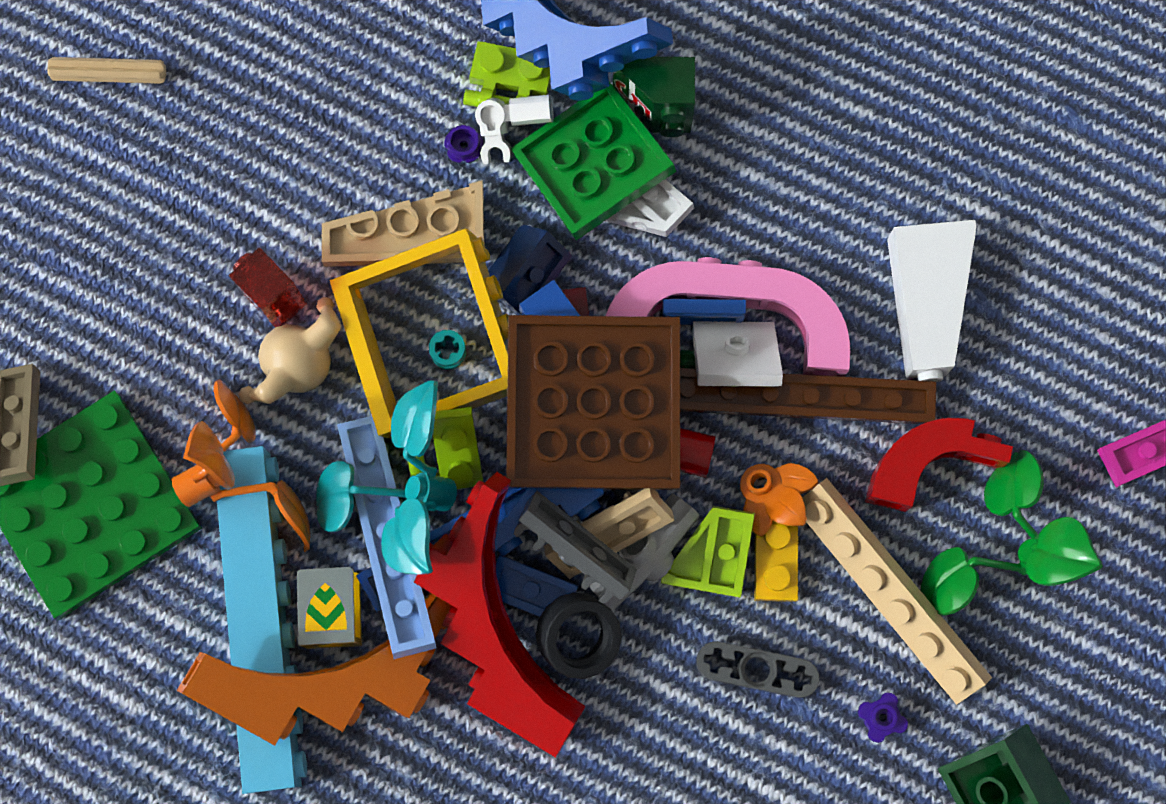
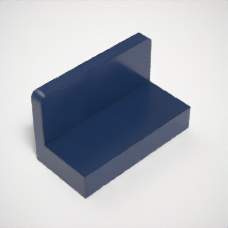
M521 225L488 270L490 276L495 275L501 287L503 298L500 301L514 314L521 315L519 304L549 282L555 280L572 257V254L547 230Z

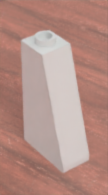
M975 220L894 227L887 239L906 379L918 378V381L940 382L943 380V376H946L955 366L976 234Z

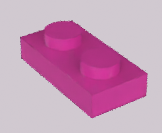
M1166 420L1097 450L1115 487H1119L1166 466Z

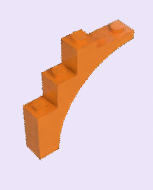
M429 593L425 599V604L435 639L440 629H446V627L442 626V623L452 605ZM387 639L362 656L331 668L303 673L259 672L232 666L208 654L199 652L177 691L275 746L279 738L285 740L294 728L297 716L293 714L297 707L342 732L347 725H354L364 707V703L360 701L364 695L398 715L410 718L413 712H419L425 704L429 695V691L426 688L431 681L416 671L419 666L424 667L430 661L435 649L394 659L389 639Z

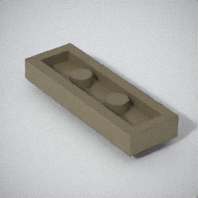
M33 363L0 370V486L35 479L40 371Z

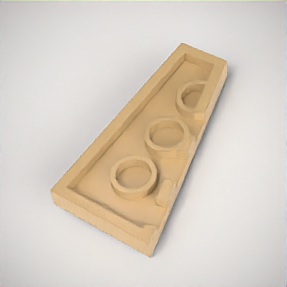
M483 180L469 183V187L450 191L447 189L433 193L432 197L413 202L407 200L395 203L394 207L376 212L370 210L322 223L323 266H368L465 228L475 234L477 238L482 237L485 246ZM458 251L427 264L464 263L461 251Z

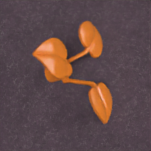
M220 379L215 381L213 386L214 396L222 414L232 425L231 435L221 444L205 422L200 421L193 426L183 458L196 465L172 478V485L176 495L186 507H191L209 496L213 502H216L224 497L262 491L270 492L274 496L275 503L284 518L302 539L304 552L310 550L311 536L307 513L298 496L283 480L278 481L277 484L268 482L233 488L235 485L234 472L223 453L241 435L248 443H252L256 438V430L253 419L243 402Z

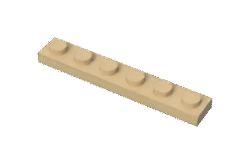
M826 478L803 497L806 507L807 524L955 704H959L985 686L992 679V676L944 618L938 614L934 606L832 483Z

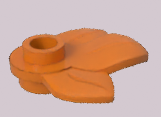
M788 463L777 468L768 464H756L749 467L741 477L740 489L746 498L743 511L755 513L752 531L762 537L770 529L773 521L786 526H804L807 521L806 507L801 494L812 490L819 483L814 473L808 468L794 463ZM761 477L767 479L764 487L754 488V482Z

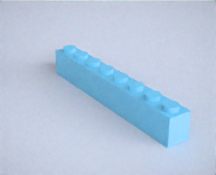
M263 446L229 450L223 453L234 472L235 485L233 488L279 481L277 458L271 457V454ZM267 491L221 498L217 501L231 665L264 673H298L297 666L290 665L289 648L295 647V634L292 622L286 623L285 606L291 605V592L288 580L282 581L281 564L287 563V550L284 539H278L277 523L283 522V515L275 503L274 496ZM297 708L293 714L297 716V721L291 733L285 740L279 738L275 746L236 724L242 794L302 787L301 778L307 777V760L305 752L298 750L297 734L303 733V718L300 708Z

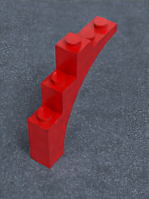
M496 472L485 483L479 480L473 487L466 503L472 506L466 518L460 516L450 534H445L434 545L429 542V556L433 572L417 575L414 583L452 605L442 623V626L446 627L447 631L440 644L479 666L469 682V686L474 691L467 704L556 758L586 706L561 689L535 663L516 635L503 605L496 575L495 538L500 509L512 480Z

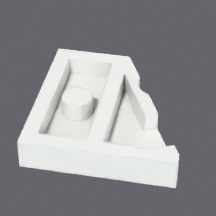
M665 179L607 219L606 222L667 237L694 209L693 202Z

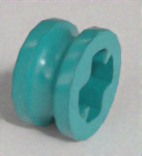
M442 330L431 338L429 353L433 362L439 368L450 370L459 367L464 362L466 346L462 336L457 332ZM451 340L453 341L454 348L459 347L458 353H451L449 359H443L441 351L437 352V348L444 347L446 341Z

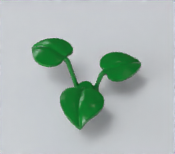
M1020 450L1013 453L1010 463L994 470L984 490V501L990 512L997 516H1005L1012 512L1014 519L1031 537V539L1024 541L1018 549L1020 563L1016 564L981 557H972L968 560L967 553L960 547H953L943 551L934 558L926 569L920 589L939 615L944 616L956 613L972 601L979 586V574L974 569L976 566L1016 571L1023 576L1027 574L1033 582L1042 586H1054L1072 582L1103 568V564L1094 550L1087 529L1078 520L1072 517L1058 518L1048 523L1039 534L1023 517L1021 508H1029L1035 505L1041 497L1044 486L1041 466L1030 452Z

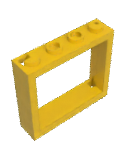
M467 228L329 280L378 436L392 439L391 421L397 404L360 289L461 251L502 377L438 400L436 411L471 406L474 409L507 397L508 314H502L498 300L503 298L502 290L495 275H489L485 263L490 260L489 251L485 248L482 237L477 238Z

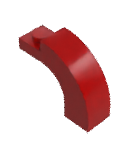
M942 418L921 424L899 438L880 459L871 476L865 502L907 512L913 507L920 475L929 463L939 459L954 458L992 468L1004 467L1010 463L1013 446L1001 444L1002 439L1000 437L990 434L979 433L977 437H973L975 420Z

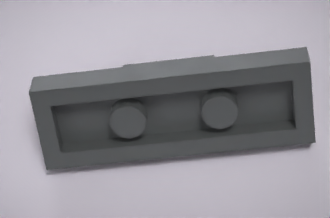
M536 491L529 498L514 530V535L519 537L524 530H532L537 534V537L531 548L537 551L544 546L545 542L550 544L564 563L571 567H576L585 574L581 588L586 590L590 584L597 582L604 587L600 594L599 602L602 604L608 602L612 595L621 600L630 591L637 569L540 492Z

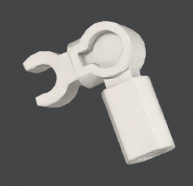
M551 95L510 98L509 104H505L498 98H490L478 105L475 118L480 126L481 136H485L486 142L480 152L483 164L491 162L490 151L493 147H498L502 150L504 162L511 161L513 153L510 148L512 147L504 139V134L508 133L506 121H511L512 126L553 122L554 114Z

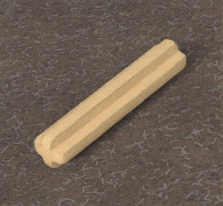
M52 57L48 60L47 67L48 76L53 81L161 84L166 80V65L162 60Z

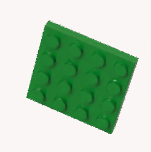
M115 390L37 438L35 479L0 486V529L53 618L57 620L62 619L202 529L190 507H186L176 495L172 485V478L120 394Z

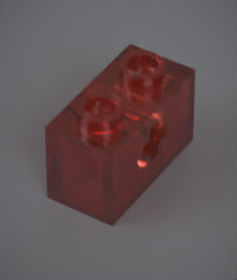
M260 247L253 253L249 252L241 256L233 266L234 271L228 275L248 302L274 328L285 325L307 304L294 282Z

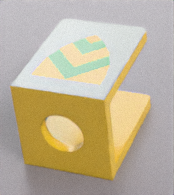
M351 567L300 569L297 571L299 646L306 649L362 646L361 587L356 577L358 573L354 572Z

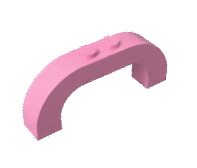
M703 257L699 258L697 262L676 261L651 267L636 275L621 288L606 313V316L653 317L662 309L663 299L746 300L747 309L774 311L786 316L795 324L804 343L803 375L845 377L850 368L848 329L842 313L832 298L820 286L800 274L779 268L762 267V263L757 261L745 260L738 262V265L722 264V261L717 258Z

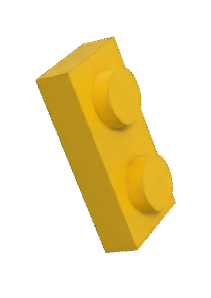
M773 521L765 535L760 537L755 534L754 601H798V526H786Z

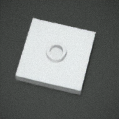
M693 321L692 336L698 386H782L783 372L774 322Z

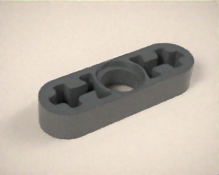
M718 641L705 644L699 650L696 657L698 672L710 681L792 698H804L811 695L819 684L817 668L810 661ZM714 649L721 651L722 659L735 661L734 652L742 654L743 656L737 667L738 679L730 677L733 668L720 667L717 673L710 672V665L704 663V656H711ZM751 658H761L768 664L769 675L763 682H753L746 676L745 666ZM776 661L784 663L781 669L782 672L794 673L798 667L804 668L803 673L806 677H810V683L802 685L800 691L794 689L793 681L779 679L780 688L773 687L772 683L777 675Z

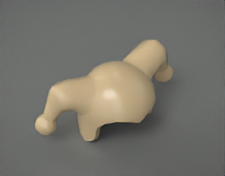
M322 297L318 300L316 308L321 315L309 328L285 324L274 328L265 336L260 345L258 358L260 367L267 377L257 388L253 389L250 386L241 388L239 392L240 401L245 404H250L254 401L270 404L288 392H308L324 382L331 365L328 347L341 328L340 320L333 310L334 303L331 298Z

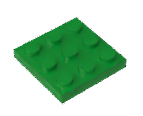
M610 81L609 87L593 93L594 95L590 99L578 101L555 117L553 122L545 124L510 148L515 158L576 241L677 172L674 163Z

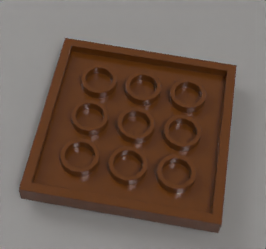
M508 315L506 477L512 480L509 488L679 490L680 317Z

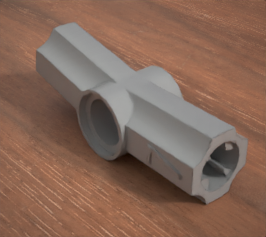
M672 493L665 501L673 511L674 521L619 551V555L635 567L637 571L630 591L621 600L612 595L611 599L604 603L611 610L614 611L645 580L656 581L661 579L671 569L673 564L671 552L700 516L693 507ZM597 582L589 586L600 597L604 587Z

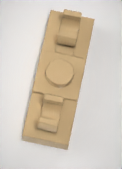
M643 489L634 495L628 491L624 494L623 501L617 505L610 506L582 523L576 522L617 553L673 522L674 516L672 509L659 497V493L655 489ZM550 544L544 545L545 557L569 579L581 573L576 567H571L564 563Z

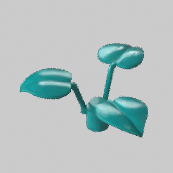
M434 380L427 381L404 394L395 406L391 421V438L394 446L404 449V459L423 473L411 476L406 483L405 489L353 486V465L344 461H336L328 465L322 472L316 488L317 520L320 526L329 532H338L346 527L353 513V494L407 498L400 506L395 508V517L388 520L382 532L381 546L385 562L391 568L398 572L412 575L433 572L429 556L430 519L428 510L448 511L454 505L457 496V487L452 479L436 476L437 468L427 466L416 458L424 455L433 435L438 381Z

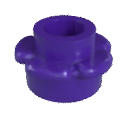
M466 125L454 127L444 140V147L448 149L447 156L456 163H461L462 161L471 163L480 156V149L484 145L481 134ZM462 142H466L468 146L466 148H461L460 144Z

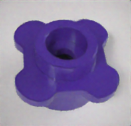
M884 693L879 700L872 703L863 702L858 707V715L864 719V724L868 729V738L873 742L880 743L884 741L885 736L894 732L903 733L908 727L907 719L901 716L898 710V698L892 693ZM881 713H884L887 717L884 722L879 720Z

